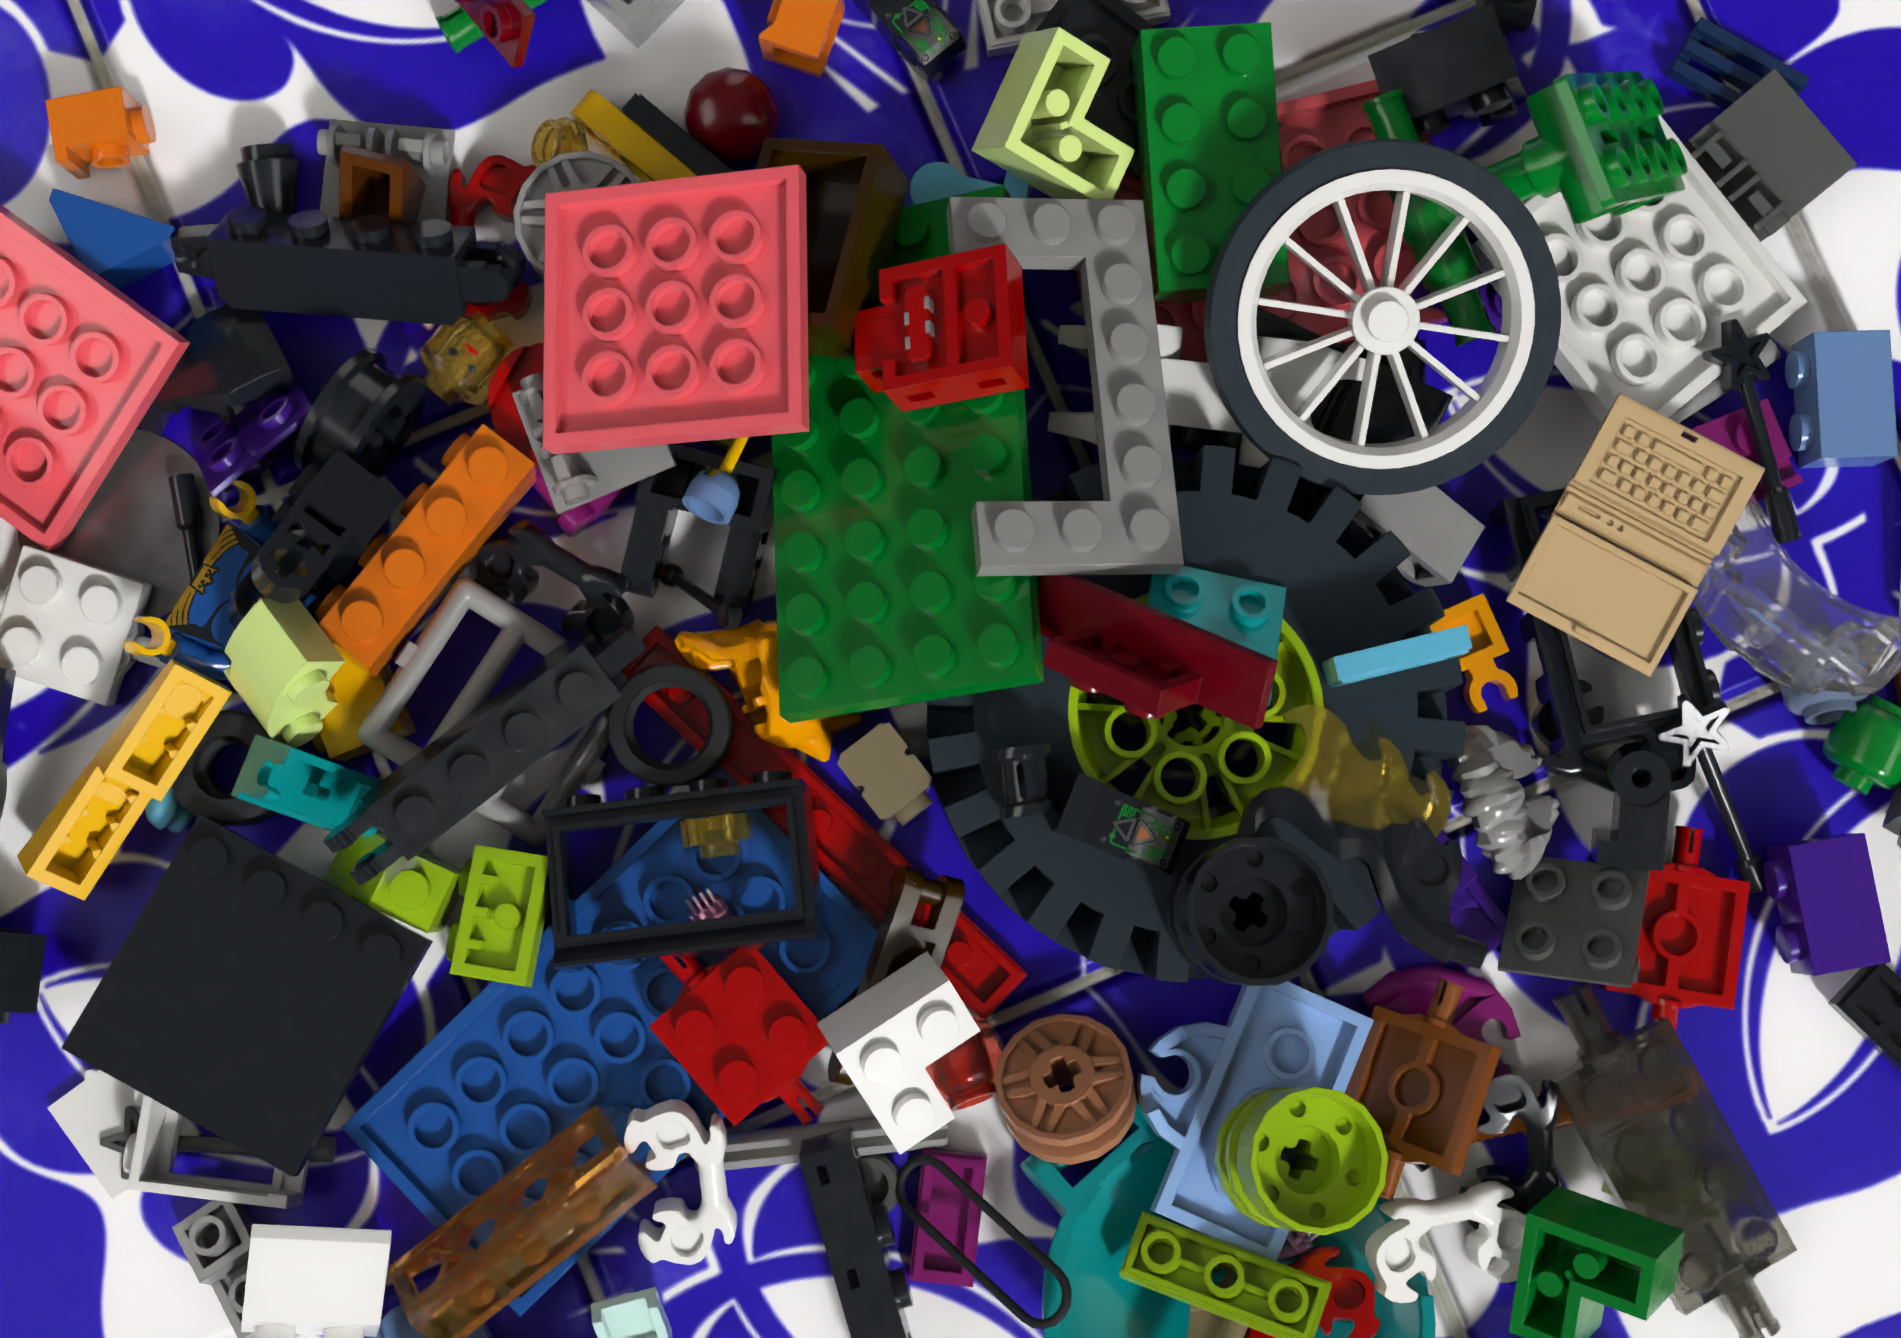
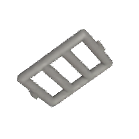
M467 577L460 578L454 582L416 642L413 643L407 640L394 659V662L399 667L360 725L358 738L364 745L399 766H402L423 750L390 728L468 609L476 612L502 630L426 746L486 702L523 644L546 656L568 640L474 580ZM611 705L598 714L533 816L501 797L508 784L474 811L532 846L543 845L546 842V829L542 810L562 808V798L577 795L585 781L593 785L606 765L600 758L610 744L607 716Z

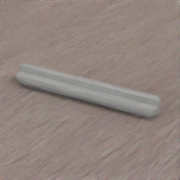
M876 1117L808 1124L805 1126L798 1125L727 1133V1144L723 1161L725 1170L799 1163L802 1140L851 1126L860 1156L898 1151ZM947 1124L906 1151L944 1147L948 1144L949 1139ZM694 1160L696 1170L698 1171V1164Z

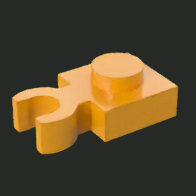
M1484 593L1443 610L1445 616L1429 626L1431 633L1467 624L1473 648L1469 649V653L1458 656L1461 671L1464 672L1467 679L1464 687V699L1468 708L1474 714L1488 710L1481 695L1482 687L1486 682H1491L1498 686L1504 701L1518 697V689L1513 677L1506 671L1498 669L1493 658L1510 650Z

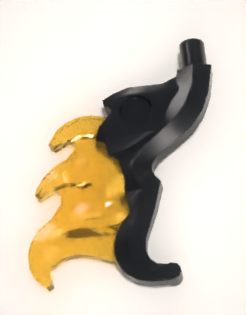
M1304 705L1283 714L1284 721H1291L1302 727L1305 737V748L1302 757L1279 787L1261 791L1250 800L1243 811L1236 830L1237 837H1254L1262 821L1267 818H1279L1290 823L1314 844L1337 860L1349 857L1360 859L1368 868L1383 914L1401 937L1416 949L1441 963H1447L1449 959L1480 969L1486 957L1487 943L1457 934V928L1452 926L1450 921V904L1462 873V853L1459 841L1448 840L1444 845H1441L1436 839L1446 825L1451 811L1450 793L1445 781L1435 770L1430 771L1426 775L1429 792L1423 796L1419 795L1409 782L1407 766L1400 751L1386 737L1378 739L1382 758L1378 761H1370L1361 756L1352 744L1347 727L1329 710L1323 707Z

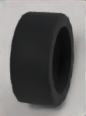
M677 663L652 665L630 676L628 681L618 690L622 696L612 703L607 716L609 743L619 763L637 779L658 786L689 785L692 781L701 780L710 775L727 757L735 734L733 709L724 690L705 673ZM678 687L690 691L702 701L709 715V733L705 745L694 757L682 763L666 764L652 759L640 748L635 737L634 719L639 705L648 695L662 688Z

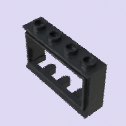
M1566 488L1518 498H1504L1489 514L1492 526L1506 524L1512 552L1504 560L1505 572L1509 582L1516 581L1541 535L1536 514L1554 511ZM1689 607L1668 647L1680 693L1685 694L1699 710L1720 701L1721 693L1715 673L1711 669H1706L1700 645L1704 641V628L1701 617L1696 608ZM1526 613L1520 619L1522 638L1525 643L1536 642L1544 673L1535 681L1537 698L1541 705L1551 703L1560 736L1548 744L1550 757L1655 736L1654 730L1657 726L1678 718V708L1591 726L1567 633L1529 613Z
M772 770L754 774V784L728 787V779L709 778L690 782L689 792L665 795L664 787L645 786L626 790V800L601 803L600 795H573L561 799L562 808L542 810V817L545 818L554 937L553 968L571 973L583 971L584 965L601 963L632 965L642 963L643 958L676 955L682 958L707 955V951L735 947L745 950L770 948L771 943L806 939L811 943L826 942L811 787L801 778L793 779L792 771ZM787 805L796 900L795 909L577 935L569 832Z

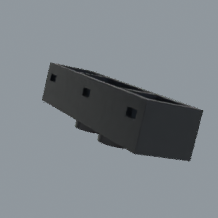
M852 1126L802 1140L799 1159L851 1338H912L904 1308L914 1306L909 1281L904 1267L892 1268L887 1251V1246L896 1244L891 1218L886 1205L876 1208L874 1206Z

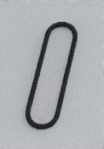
M919 1155L909 1159L901 1167L897 1175L895 1193L898 1204L903 1211L1020 1321L1031 1328L1047 1329L1056 1326L1066 1317L1071 1306L1072 1290L1068 1277L1058 1265L943 1161L931 1155ZM931 1165L936 1168L1054 1275L1060 1284L1062 1299L1058 1310L1051 1317L1039 1319L1029 1315L912 1207L906 1198L905 1181L908 1174L915 1167Z

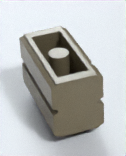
M890 722L880 723L839 755L840 758L837 764L859 791L864 790L861 794L879 819L882 821L892 820L896 817L900 824L904 826L933 803V800L926 793L930 790L932 777L914 754L908 755L909 749L907 744Z

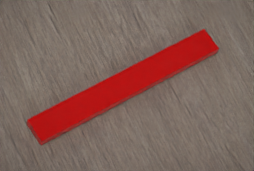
M656 625L641 640L647 650L624 667L621 672L628 680L630 676L652 665L677 663L692 669L695 668L679 653L675 642ZM705 672L707 676L724 690L734 715L735 734L728 755L719 766L738 785L754 784V774L772 770L792 771L793 779L801 778L805 781L812 791L819 866L881 924L890 899L889 890L894 871L901 864L914 866L788 748H781L762 740L755 733L750 716H742L740 707L743 705L709 673ZM678 687L662 688L646 697L644 701L699 752L705 745L709 733V715L702 701L690 691ZM787 805L761 808L789 837ZM918 902L913 918L927 921L931 905ZM960 911L940 969L948 977L961 1000L985 1021L1028 974Z

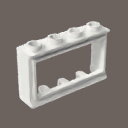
M135 1090V1104L141 1107L137 1133L130 1135L123 1156L124 1171L130 1173L127 1190L282 1209L302 1205L309 1160L306 1162L300 1175L295 1177L274 1168L272 1184L173 1172L183 1116Z

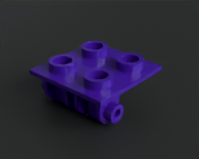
M293 373L296 385L249 401V405L236 415L237 419L233 425L222 423L220 419L210 425L198 440L199 446L193 450V453L207 487L214 497L223 490L228 493L235 486L231 483L236 479L247 484L265 470V466L260 462L261 458L269 465H272L276 460L270 451L276 446L284 453L288 452L290 447L284 440L287 437L296 444L301 427L315 402V398L310 393L305 394Z

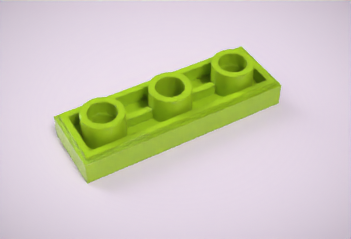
M1143 1211L1119 1272L1122 1279L1275 1338H1315L1332 1287V1282ZM1228 1269L1237 1275V1280L1229 1288H1220L1212 1282L1213 1276L1219 1270Z

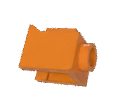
M774 0L766 20L768 28L761 32L758 37L763 59L821 78L845 13V0Z

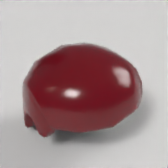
M731 67L706 73L690 89L683 113L684 126L687 133L721 162L730 166L755 161L760 155L764 137L775 138L777 126L780 122L778 106L770 88L759 77L749 71Z

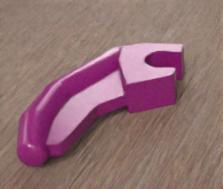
M1427 964L1389 972L1363 993L1364 1004L1370 1011H1373L1374 1006L1377 1005L1403 1015L1427 1014L1437 984V978L1465 987L1464 991H1462L1452 1025L1457 1026L1468 1037L1485 1042L1482 1036V1027L1490 1019H1495L1499 1022L1503 1038L1512 1040L1521 1037L1511 1006L1482 975Z

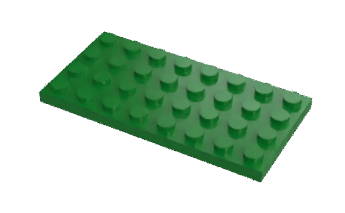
M999 185L951 197L1011 198V195L1004 185ZM950 197L903 207L888 268L950 255L946 215ZM879 298L877 307L884 306V304L880 301ZM808 353L809 431L771 435L772 469L776 470L773 479L780 716L789 723L1043 683L1044 674L1037 576H976L971 516L975 502L1032 501L1024 389L902 412L884 392L874 393L855 371V359L816 356Z

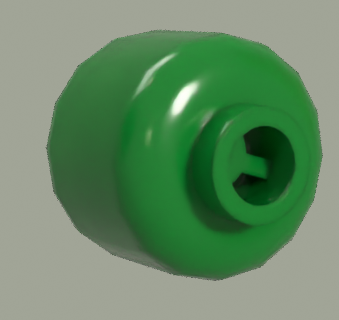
M1871 696L1867 703H1857L1858 711L1851 713V711L1846 710L1833 726L1822 747L1826 758L1837 766L1831 777L1864 795L1868 794L1872 786L1893 790L1901 785V708L1882 698Z

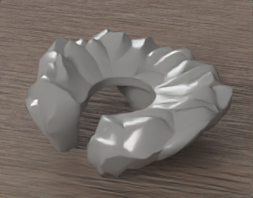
M1465 725L1462 754L1447 759V767L1454 769L1451 779L1461 784L1460 793L1464 797L1461 810L1464 816L1472 818L1474 829L1478 831L1476 845L1482 848L1483 855L1492 859L1493 871L1497 874H1507L1512 880H1521L1530 874L1541 861L1545 847L1552 834V826L1559 816L1557 808L1560 802L1550 795L1542 794L1524 800V789L1520 782L1515 779L1532 773L1539 768L1543 760L1540 755L1534 753L1531 745L1517 742L1512 736L1502 731H1494L1487 725Z

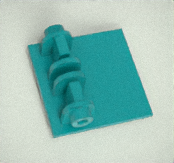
M1182 566L1178 574H1152L1146 605L1277 660L1286 587ZM1272 689L1268 701V706L1271 703Z

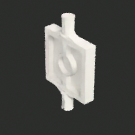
M23 545L11 583L6 587L5 591L0 589V668L15 670V677L104 706L115 705L124 675L136 660L164 669L167 665L160 661L159 655H132L125 650L123 641H133L141 644L143 647L148 646L151 638L144 636V624L137 623L132 619L144 616L153 585L51 551L47 552L39 547Z

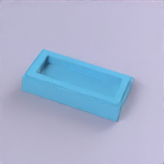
M1466 624L1335 656L1322 662V667L1327 685H1331L1333 688L1455 658L1469 653V649L1473 647Z

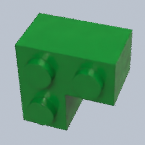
M1557 1186L1527 1212L1509 1332L1523 1338H1589L1601 1326L1604 1305L1647 1321L1675 1291L1685 1230Z

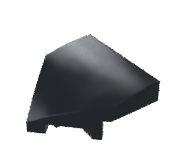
M225 304L193 321L185 336L190 341V344L163 385L157 403L161 411L179 414L184 407L219 413L222 423L233 425L237 419L233 407L296 384L290 366L262 311L233 309L228 304Z

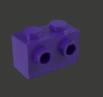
M1865 833L1835 834L1766 847L1768 862H1765L1763 866L1764 883L1770 897L1777 901L1781 925L1776 929V942L1781 958L1790 965L1791 973L1817 976L1891 962Z

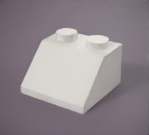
M252 1224L241 1332H253L254 1338H295L296 1334L323 1335V1338L376 1337L381 1323L392 1230Z

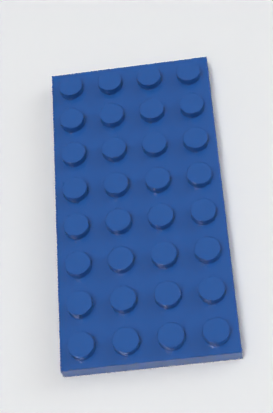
M719 765L710 775L703 778L728 779V787L738 786ZM762 809L658 821L575 901L577 935L695 921L697 919L685 900L689 899L700 918L704 916L692 899V896L695 895L706 913L710 914L711 912L699 895L700 892H703L714 911L717 910V907L706 892L707 888L711 890L721 907L726 906V913L717 918L795 909L796 900L790 838ZM819 869L826 942L811 943L806 939L771 943L770 948L758 949V951L815 1017L821 1021L830 1015L860 985L879 930ZM553 923L542 933L532 988L492 981L341 1127L520 1317L672 1169L654 1171L645 1167L647 1154L651 1149L647 1142H641L633 1153L626 1151L624 1134L629 1115L634 1108L645 1110L670 1099L681 1100L690 1105L696 1112L706 1131H710L711 1117L714 1113L719 1114L722 1119L725 1117L648 1027L674 1005L682 988L685 987L659 957L643 958L642 963L632 965H615L612 963L584 965L583 971L571 973L553 968ZM739 947L707 951V955L695 958L705 969L708 966L723 962ZM673 955L683 968L687 967L680 957ZM687 1153L679 1154V1156L677 1157V1160H676V1164H677Z

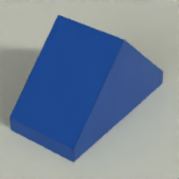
M55 188L52 189L49 201L78 260L118 290L175 262L171 237L178 229L174 226Z

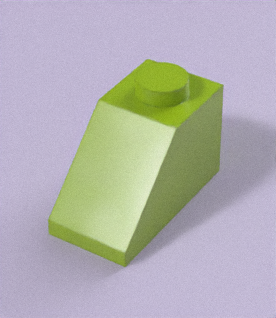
M377 830L374 835L370 837L360 836L352 845L337 852L325 879L365 905L425 933L444 930L460 896L459 878L461 868L421 851L409 861L403 855L370 881L358 885L349 874L350 870L353 869L355 863L360 858L372 852L389 837L387 834Z

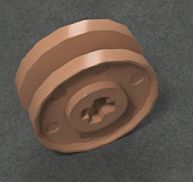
M1061 1013L1037 1019L1014 1034L999 1055L994 1082L1007 1128L1022 1149L1045 1162L1073 1165L1097 1159L1118 1145L1134 1122L1138 1095L1126 1047L1109 1027L1088 1016ZM1072 1085L1073 1087L1070 1091H1060V1088Z

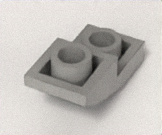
M212 1200L173 1226L172 1229L199 1283L212 1286L237 1338H254L253 1332H241L251 1229L252 1224L256 1223L241 1203Z

